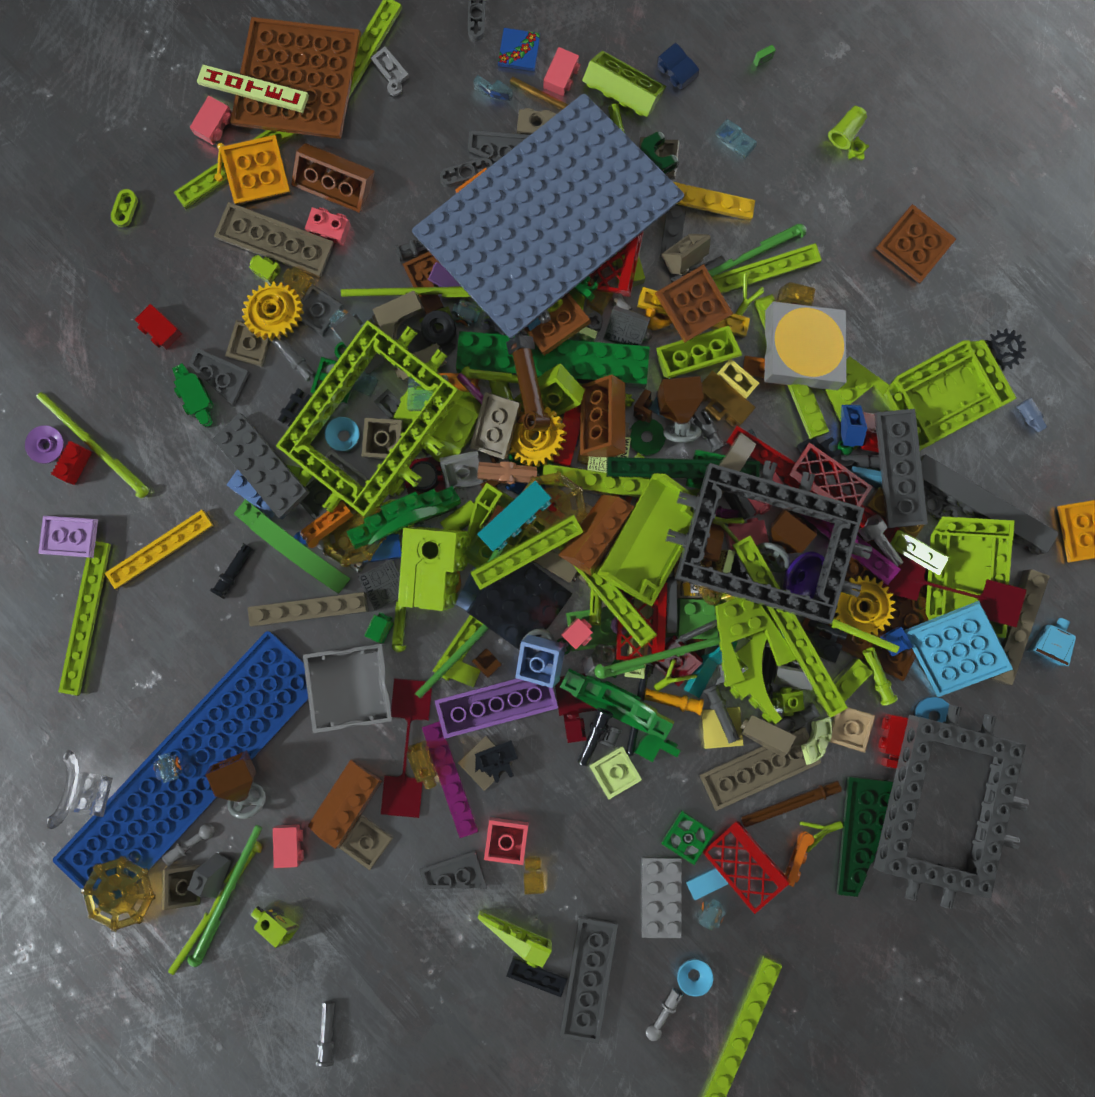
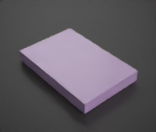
M43 516L38 554L94 558L98 520Z

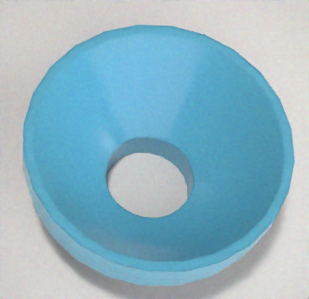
M348 417L334 418L327 424L324 433L327 444L332 449L341 452L354 448L360 437L357 424ZM341 431L349 432V439L347 441L339 440L338 436Z
M690 959L680 966L677 981L684 993L689 996L698 997L710 990L713 984V973L704 961ZM690 970H698L700 973L699 978L696 980L689 979L688 973Z

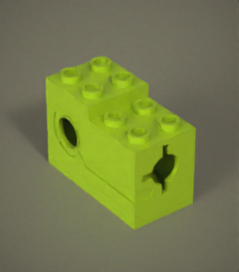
M418 526L403 528L398 606L444 611L456 605L458 594L455 592L456 585L459 583L457 571L465 570L468 564L466 547L469 546V536H467V531Z

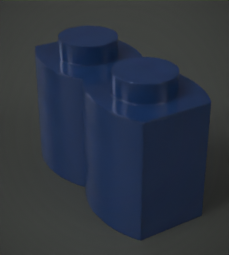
M674 43L658 56L657 66L663 74L666 73L670 76V82L674 87L682 90L699 76V68L677 43Z

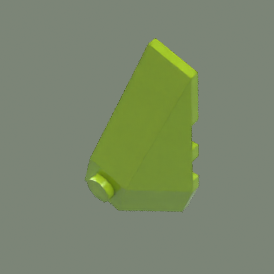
M479 911L478 919L519 956L526 960L528 965L535 968L538 966L543 968L552 951L551 940Z

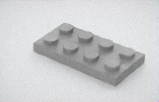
M642 857V938H682L681 857Z

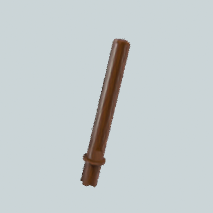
M838 780L824 786L818 785L819 788L742 816L741 821L744 827H749L815 801L826 800V797L842 792V788Z

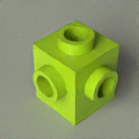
M781 687L780 691L773 692L772 705L783 716L794 715V712L803 711V691L792 689V687Z

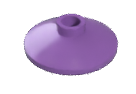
M44 425L34 428L29 432L25 440L27 455L33 461L42 464L51 463L58 459L64 448L62 435L51 426ZM49 442V448L45 449V444Z

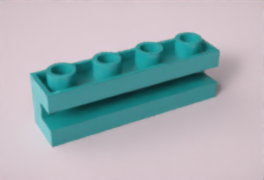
M535 480L477 535L492 551L495 549L500 551L508 544L505 541L508 537L512 536L514 538L522 531L520 526L525 522L530 524L537 517L535 513L539 509L544 511L551 504L549 500L552 497Z

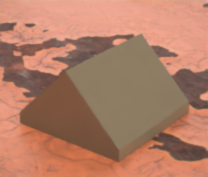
M170 865L163 869L162 910L200 905V897L187 888L194 871L201 865Z

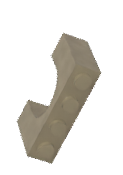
M413 290L372 309L374 312L372 318L376 326H380L382 331L396 340L399 326L408 318L424 312L425 309L418 293ZM434 344L412 354L424 363H428L437 349L440 351L442 349L440 345ZM446 359L443 361L440 367L447 364ZM395 368L399 379L402 378L406 382L412 380L401 369Z
M569 494L560 512L568 517L574 515L581 525L593 507ZM553 550L532 561L569 584L571 581L576 582L580 575L571 563L561 558L559 553Z

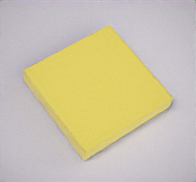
M740 707L726 708L740 737L739 740L728 744L715 710L702 709L701 717L705 749L744 746L743 735L741 734L742 728H740L742 725Z

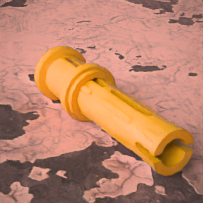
M648 688L644 698L645 701L680 708L681 712L690 711L697 713L699 716H701L704 699L697 700L689 698L688 695L680 697Z

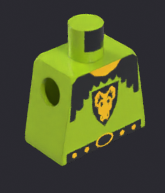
M257 906L251 913V916L258 921L254 929L275 948L289 943L299 929L297 924L276 909L264 911L261 907Z

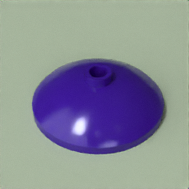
M814 551L798 556L785 573L783 590H790L791 593L798 595H807L813 599L825 558Z

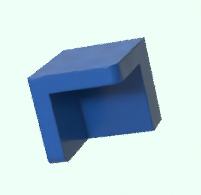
M896 627L880 636L881 639L900 646L897 653L888 650L891 656H895L905 649L913 648L902 627Z

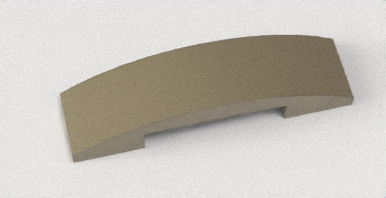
M740 433L719 466L740 471L751 455L756 443Z

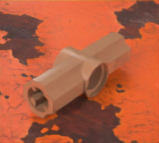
M479 462L477 476L481 480H493L502 484H515V482L532 484L537 478V467L516 465L513 462Z

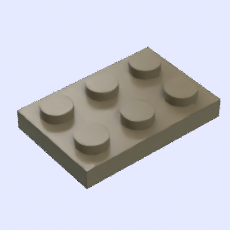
M485 392L470 448L501 459H507L522 403Z

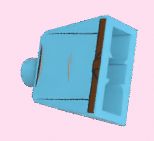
M1058 618L1055 626L1044 625L1028 648V651L1059 666H1069L1076 640L1075 635L1066 632L1070 621Z

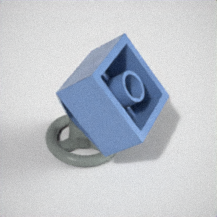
M546 629L530 631L520 644L515 678L553 688L560 681L566 644L554 641L553 635Z

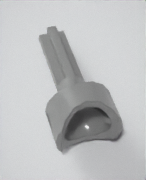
M878 514L871 516L867 519L865 526L860 528L858 532L865 542L874 539L887 559L898 567L903 561L883 534L887 529V525Z

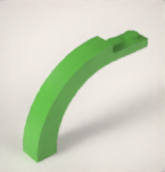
M246 499L235 511L234 515L249 526L258 536L339 594L350 580L342 571L313 552Z

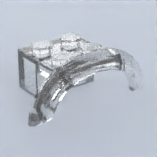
M67 750L63 757L67 771L65 789L58 808L47 818V828L53 829L59 826L69 812L103 817L113 778L85 772L80 773L77 756L73 751Z

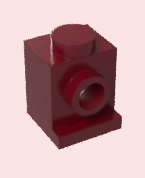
M573 710L563 714L567 743L586 741L584 718L580 719L579 712Z

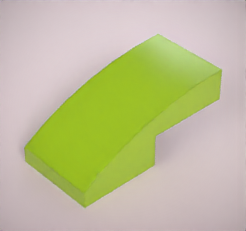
M444 655L440 667L450 658L449 656ZM457 661L444 676L474 688L481 671L471 665Z

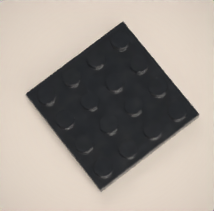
M529 562L483 588L466 612L520 650L521 641L526 634L535 629H548L572 596V593L533 563Z

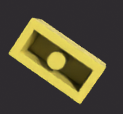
M732 359L728 360L717 373L718 376L745 399L759 384L757 380Z

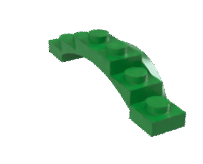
M453 486L439 492L432 489L420 495L413 492L380 506L381 512L364 518V524L346 531L347 536L356 550L365 545H371L414 523L445 513L449 509L460 505L461 499Z
M569 668L560 686L590 706L610 711L613 714V718L666 740L674 725L673 720L657 713L658 709L640 701V697L608 681L604 683L594 677H586Z

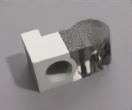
M598 643L590 657L585 656L582 660L585 674L598 678L593 669L598 664H602L603 667L612 665L616 657V648Z

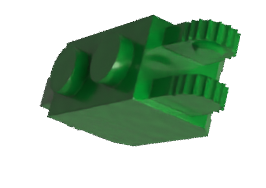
M183 363L173 367L172 370L176 379L173 381L176 386L174 391L178 398H182L184 411L187 415L197 418L203 426H212L213 419H211L209 411L213 410L214 403L201 378L196 374L190 373Z

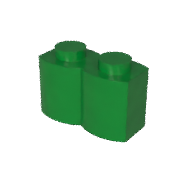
M380 612L378 615L374 614L364 636L384 644L394 624L391 621L392 617Z

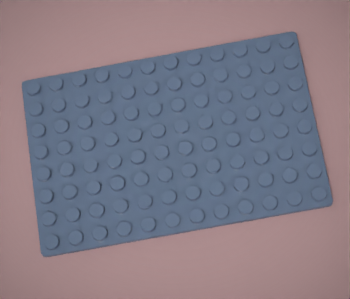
M582 94L413 227L412 233L509 338H513L684 198V193L586 94Z

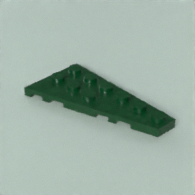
M847 776L837 882L838 895L858 897L868 869L875 859L894 781Z

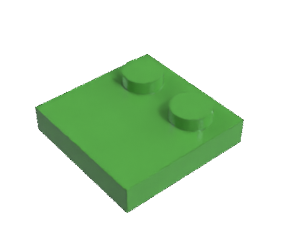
M679 599L678 638L716 620L715 606L719 605V601ZM718 627L708 630L696 637H693L692 639H711L718 637Z

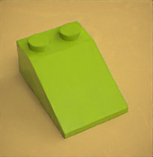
M561 363L538 378L544 410L546 407H549L551 412L555 411L557 416L581 404L584 389ZM520 393L513 400L522 403L521 411L524 413V407Z

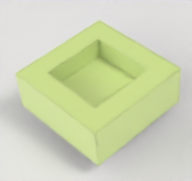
M585 327L577 333V336L580 337L581 341L595 342L598 332Z

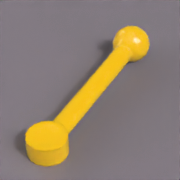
M223 143L217 145L219 149L218 166L214 178L218 182L223 179L221 175L222 155L219 148L225 146Z

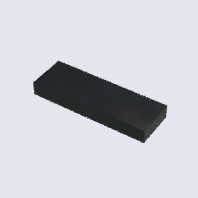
M514 956L506 974V977L558 997H562L568 980L567 976L540 966L537 968L527 964V961Z

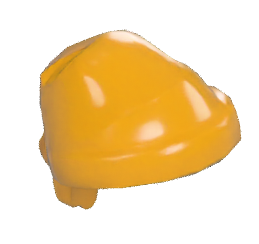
M649 308L645 311L644 316L650 318L647 328H650L652 331L672 324L669 316L656 313L654 308Z

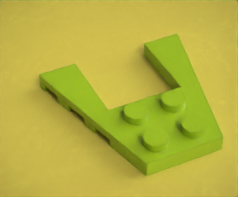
M850 356L846 359V383L838 390L823 389L840 423L841 406L850 405L871 387L874 388L891 409L884 396L889 384Z
M737 597L715 606L725 687L745 680L731 642L757 632L765 631L777 666L797 660L788 643L761 604Z

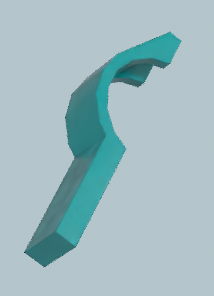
M737 640V641H734V642H731V644H732V646H733V649H734V652H735V649H736L738 640ZM720 646L714 652L701 656L704 659L703 663L691 674H696L697 678L688 680L684 687L685 691L700 699L718 664L723 662Z

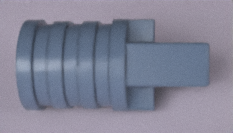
M1032 397L1016 406L1023 418H1025L1026 423L1032 426L1036 432H1041L1047 428L1043 420L1044 416Z

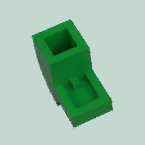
M647 733L640 739L634 752L653 762L659 749L675 757H678L681 750L677 748L678 744L668 739L665 742L664 739Z

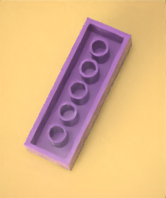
M517 678L435 700L444 739L558 708L553 688Z

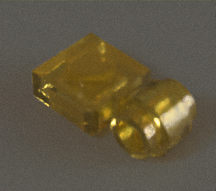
M536 856L525 858V870L530 872L524 873L525 894L544 893L543 872H537V870L541 869V860L536 858Z

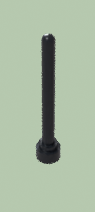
M646 665L645 677L640 679L637 696L641 698L640 701L644 702L648 677L654 671V666ZM632 726L626 752L628 756L634 755L639 730Z

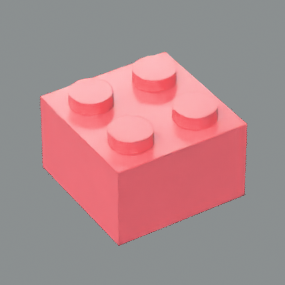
M490 817L484 860L523 865L528 822Z

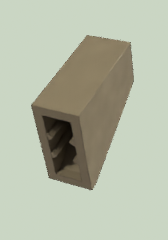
M753 715L750 719L745 718L740 727L743 729L742 735L781 757L787 755L796 738L795 735Z

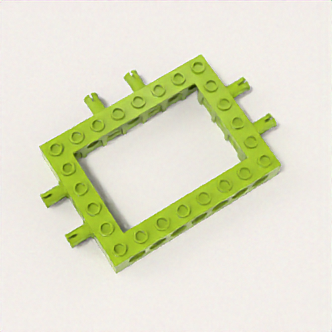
M367 320L276 445L277 448L303 468L297 478L304 486L314 476L332 491V494L322 505L331 513L334 512L340 501L344 500L362 516L369 517L373 515L401 477L413 487L419 484L416 481L420 482L422 477L412 471L409 466L424 446L428 447L437 456L442 453L439 449L444 450L445 448L444 444H441L432 436L463 392L438 374V368L448 357L442 351L437 349L428 363H424L408 351V345L418 334L409 326H407L398 340H394ZM378 353L391 362V364L405 372L408 377L421 385L425 390L431 392L432 396L428 401L424 402V407L416 417L412 418L413 422L405 432L401 433L399 441L393 449L390 448V453L382 464H378V469L371 479L365 482L366 485L363 487L310 444L373 357Z

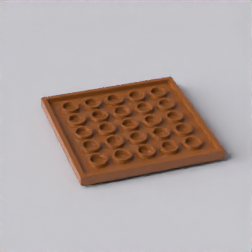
M251 17L240 75L307 92L309 97L304 112L301 113L235 95L230 120L232 126L341 139L360 43V30Z

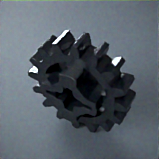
M1005 328L1004 333L997 330L996 336L990 334L991 341L985 340L991 353L992 348L996 350L997 356L995 360L1001 366L1002 371L1005 370L1006 366L1013 369L1012 364L1014 363L1020 365L1018 359H1024L1025 357L1022 355V352L1027 351L1026 348H1022L1026 344L1025 341H1020L1022 335L1015 336V330L1008 333L1007 328ZM1007 337L1005 341L996 342L999 338ZM1014 340L1018 344V351L1013 349L1012 344ZM1008 345L1007 348L1013 353L1005 352L1002 354V351L997 346L1005 347ZM1008 357H1013V358H1014V359H1012L1011 361L1003 362L1005 358H1008Z

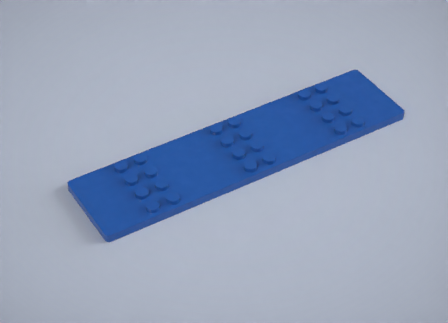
M266 631L53 858V863L104 912L109 913L216 800L217 797H215L205 775L209 767L246 750L251 760H253L308 701L304 662L271 631ZM176 756L179 758L182 773H178L181 770H177L175 766ZM154 763L160 768L161 772L154 771Z

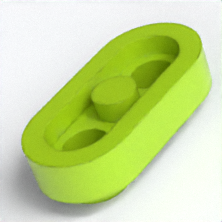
M123 189L116 197L111 212V220L118 227H127L132 221L138 203V198L133 191ZM130 198L131 201L126 203V200ZM122 216H125V219L123 221H120V218Z

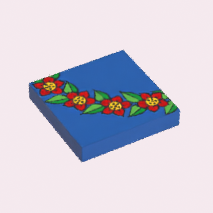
M504 28L498 66L535 72L540 33Z

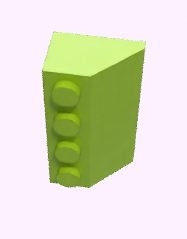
M603 50L590 60L582 79L583 82L587 83L588 87L603 92L604 96L614 98L619 101L620 105L630 107L638 115L646 117L654 110L667 87Z
M729 326L697 335L686 343L680 340L656 348L658 365L663 376L668 379L742 356V352Z

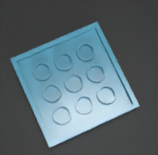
M980 601L904 630L937 697L1013 670Z

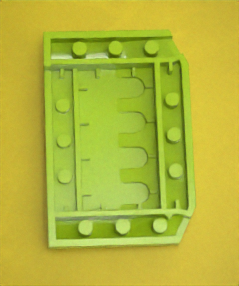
M963 340L896 376L884 393L892 411L915 409L920 450L1017 399L985 340Z
M942 516L931 534L930 546L951 559L942 575H938L928 569L927 582L975 595L983 593L986 579L1009 585L1015 520ZM927 585L925 612L928 619L931 620L979 600ZM990 621L997 637L1006 638L1007 625Z

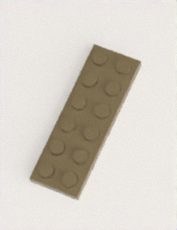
M230 202L227 203L214 235L218 240L263 257L266 256L271 260L319 278L322 276L334 246V242Z
M802 727L791 733L796 738L784 757L760 746L699 774L715 811L820 764L821 760L819 759L812 764L806 765L801 745L805 744L810 738L806 728Z

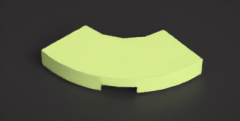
M830 717L811 722V736L805 744L801 745L806 765L818 761L826 753V748L832 737Z

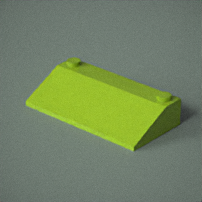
M658 473L652 475L597 573L598 576L649 606L654 604L683 551V545L666 541V537L671 536L667 535L668 530L671 529L683 534L688 533L694 514L693 507L677 503V499L681 498L678 497L680 491L691 495L694 494L668 475Z

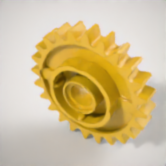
M275 281L272 282L271 286L265 282L264 288L258 285L259 290L255 291L252 289L253 295H247L249 301L243 302L246 308L242 309L245 314L242 318L246 321L244 324L251 333H254L257 338L261 336L263 340H266L267 337L271 341H273L274 337L280 340L281 335L287 338V332L294 333L292 328L299 327L297 321H302L300 315L304 314V311L302 310L303 304L300 301V296L296 293L295 289L291 290L289 285L284 287L282 282L278 286Z
M546 407L544 410L550 416L548 430L544 432L529 431L524 428L523 423H517L510 446L512 449L509 453L515 455L514 459L520 460V463L523 465L526 462L528 466H532L534 463L535 466L539 467L540 462L547 465L548 459L552 462L554 461L553 455L560 456L557 452L558 449H564L561 443L566 442L562 438V436L567 434L562 430L565 425L560 423L562 418L556 417L557 413L555 411L551 412L549 407ZM539 432V437L533 440V434Z
M857 576L856 581L853 578H849V582L861 585V590H855L859 591L860 594L858 597L841 592L835 611L837 616L834 619L869 634L872 632L877 636L878 629L885 631L883 625L890 626L888 619H894L890 612L896 611V609L891 607L892 604L896 603L890 600L893 593L887 594L889 587L882 588L883 581L876 583L875 577L870 581L868 576H864L863 580L860 576ZM862 601L868 605L865 612L859 609V604Z

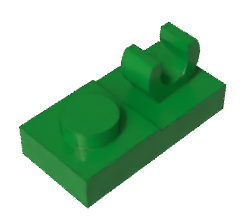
M588 276L583 280V284L579 283L574 288L589 301H592L595 295L591 291H595L598 288V283L595 282L592 286H588V282L591 280Z

